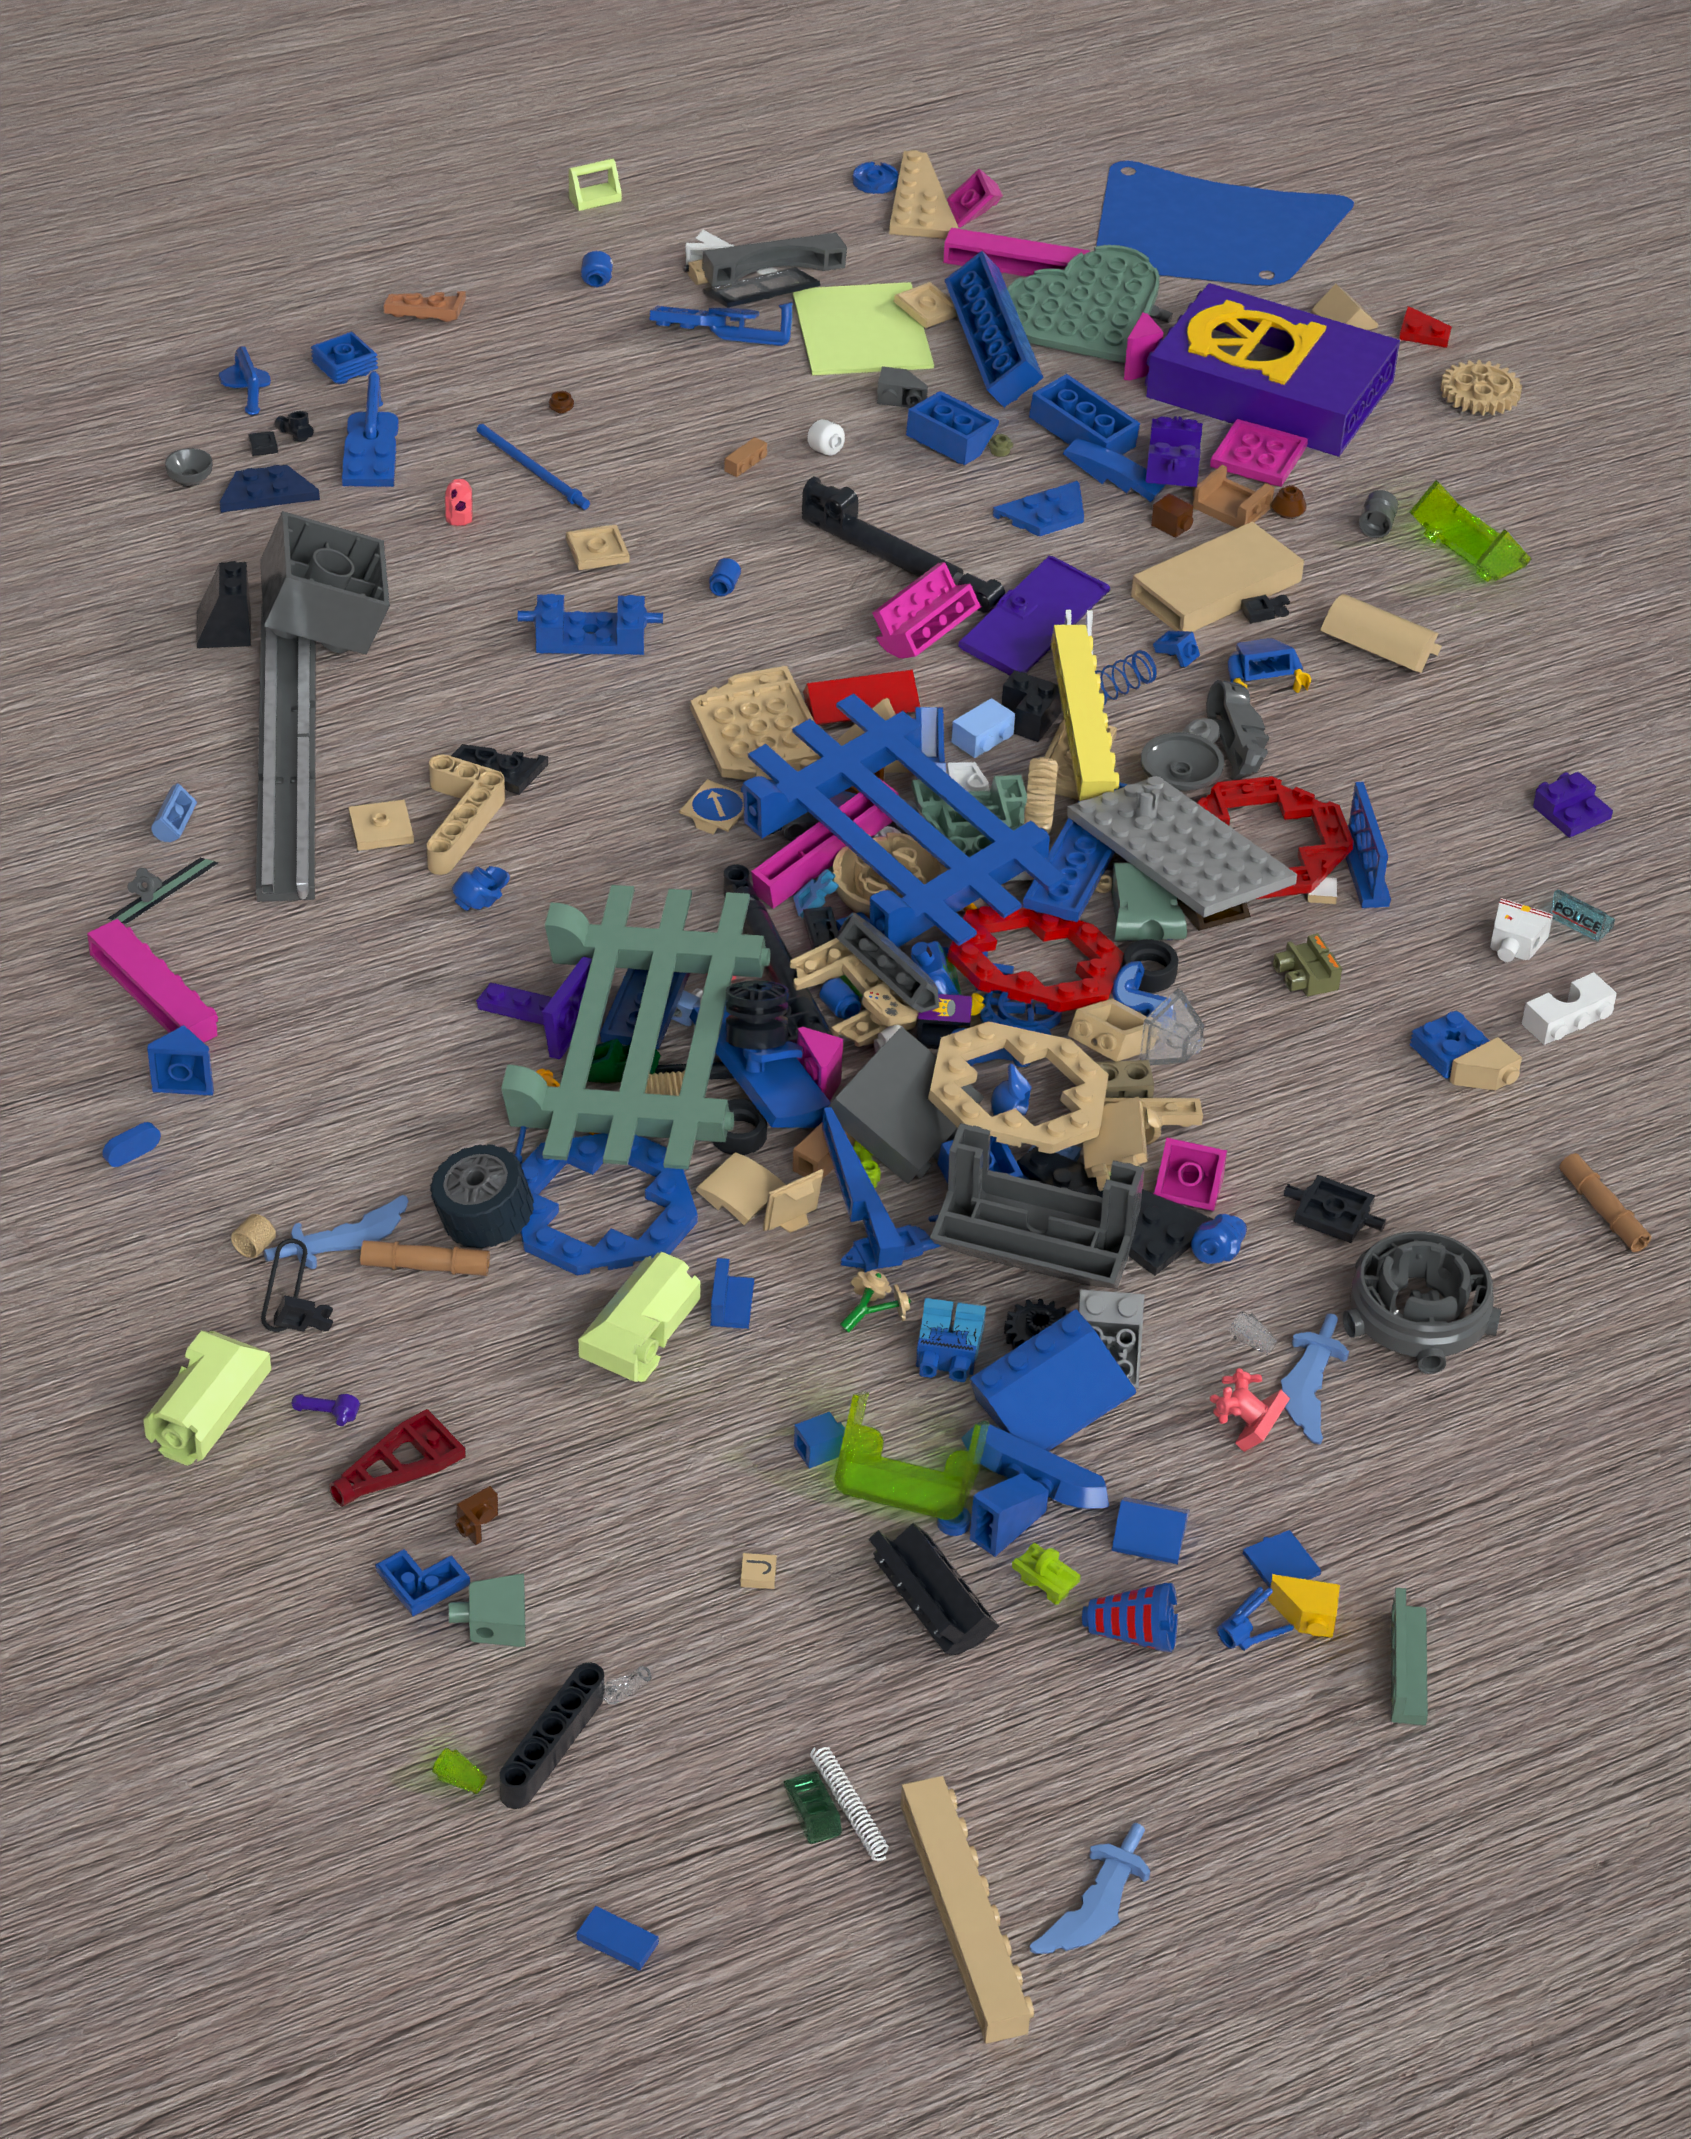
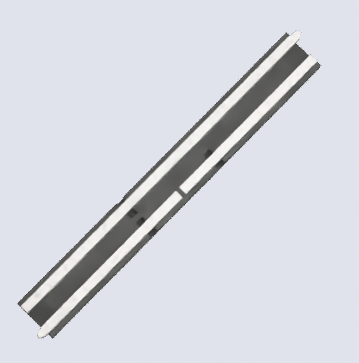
M261 604L256 862L257 902L315 900L316 641L300 636L293 639L282 638L273 633L270 628L264 627L263 605Z

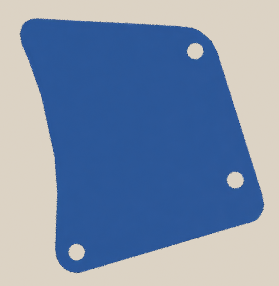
M1120 161L1114 163L1109 169L1096 247L1119 245L1135 249L1146 255L1153 267L1157 268L1159 275L1250 285H1275L1288 281L1297 273L1351 211L1354 201L1346 196L1335 194L1284 192L1218 183L1182 175L1136 161ZM1131 167L1136 170V173L1134 175H1125L1121 172V169ZM1261 271H1271L1275 276L1272 279H1263L1259 276V273Z

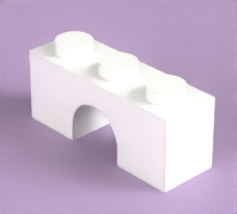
M1593 972L1571 982L1567 1003L1555 999L1550 993L1526 1002L1522 1025L1543 1045H1546L1578 1029H1584L1587 1025L1600 1019L1609 1017L1614 1010L1617 993Z

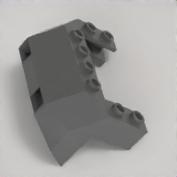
M960 1123L949 1151L948 1192L930 1239L935 1244L972 1257L1088 1286L1118 1289L1128 1260L1141 1208L1144 1168L1131 1163L1113 1160L1111 1179L1105 1182L1103 1198L1097 1195L1072 1191L1068 1188L1047 1185L1036 1180H1027L1011 1176L1007 1173L990 1171L991 1130Z

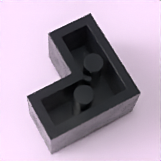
M1016 670L1012 672L1003 684L1001 705L1015 713L1014 734L1039 742L1062 712L1058 684Z

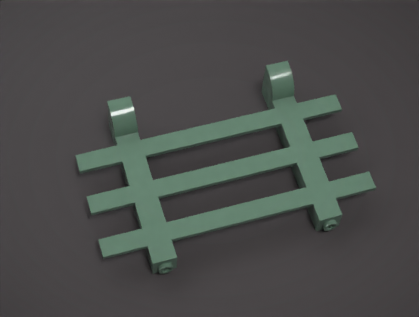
M611 885L601 925L589 924L586 916L572 906L551 902L545 922V929L553 963L577 965L582 957L591 958L592 962L560 1087L547 1086L544 1078L529 1068L507 1064L501 1090L510 1126L549 1129L542 1156L543 1159L555 1160L568 1159L574 1131L609 1134L603 1163L628 1165L635 1134L645 1137L669 1138L663 1164L664 1168L689 1170L695 1140L726 1142L728 1130L732 1131L734 1126V1113L729 1112L728 1100L705 1098L727 1002L726 988L731 985L732 976L762 978L764 966H769L770 948H766L764 936L742 934L750 894L726 892L717 933L684 930L692 898V890L668 889L659 929L626 927L635 892L634 886ZM615 968L649 970L620 1090L585 1089ZM673 973L707 974L680 1095L645 1093Z

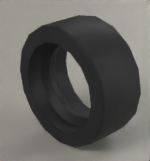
M1143 939L1131 943L1125 949L1122 967L1133 961L1149 960L1165 966L1164 969L1156 971L1144 970L1139 990L1144 992H1160L1168 989L1175 982L1179 961L1177 952L1163 941L1154 939Z
M746 1099L728 1100L729 1112L734 1113V1121L748 1122L756 1128L746 1133H732L728 1131L726 1142H712L713 1145L720 1151L733 1155L735 1152L741 1155L756 1152L763 1147L767 1140V1121L752 1101Z

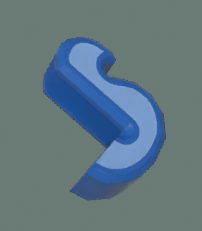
M1133 961L1123 966L1114 980L1112 992L1114 1000L1160 1023L1159 1029L1170 1027L1177 1018L1176 1010L1170 998L1139 991L1145 970L1141 961Z

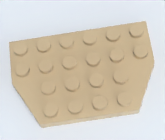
M787 666L734 675L728 679L726 685L719 689L713 687L706 694L699 695L690 701L692 714L722 777L748 780L753 777L762 776L771 779L748 758L750 752L764 744H767L797 772L821 758L792 731V728L808 719L813 720Z

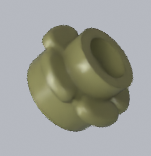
M997 434L990 439L988 446L993 455L1004 457L1009 455L1010 449L1013 448V443L1008 436Z

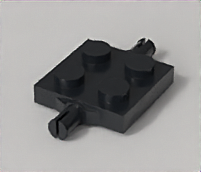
M1317 1175L1313 1184L1305 1190L1287 1184L1285 1187L1284 1197L1300 1201V1206L1295 1213L1294 1223L1349 1243L1353 1242L1358 1231L1364 1226L1382 1232L1386 1225V1219L1369 1214L1374 1204L1375 1195L1321 1175Z

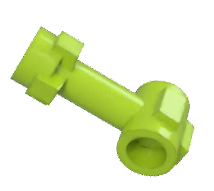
M855 1141L853 1148L857 1156L860 1157V1162L871 1183L876 1188L881 1178L880 1168L872 1160L873 1154L859 1142Z

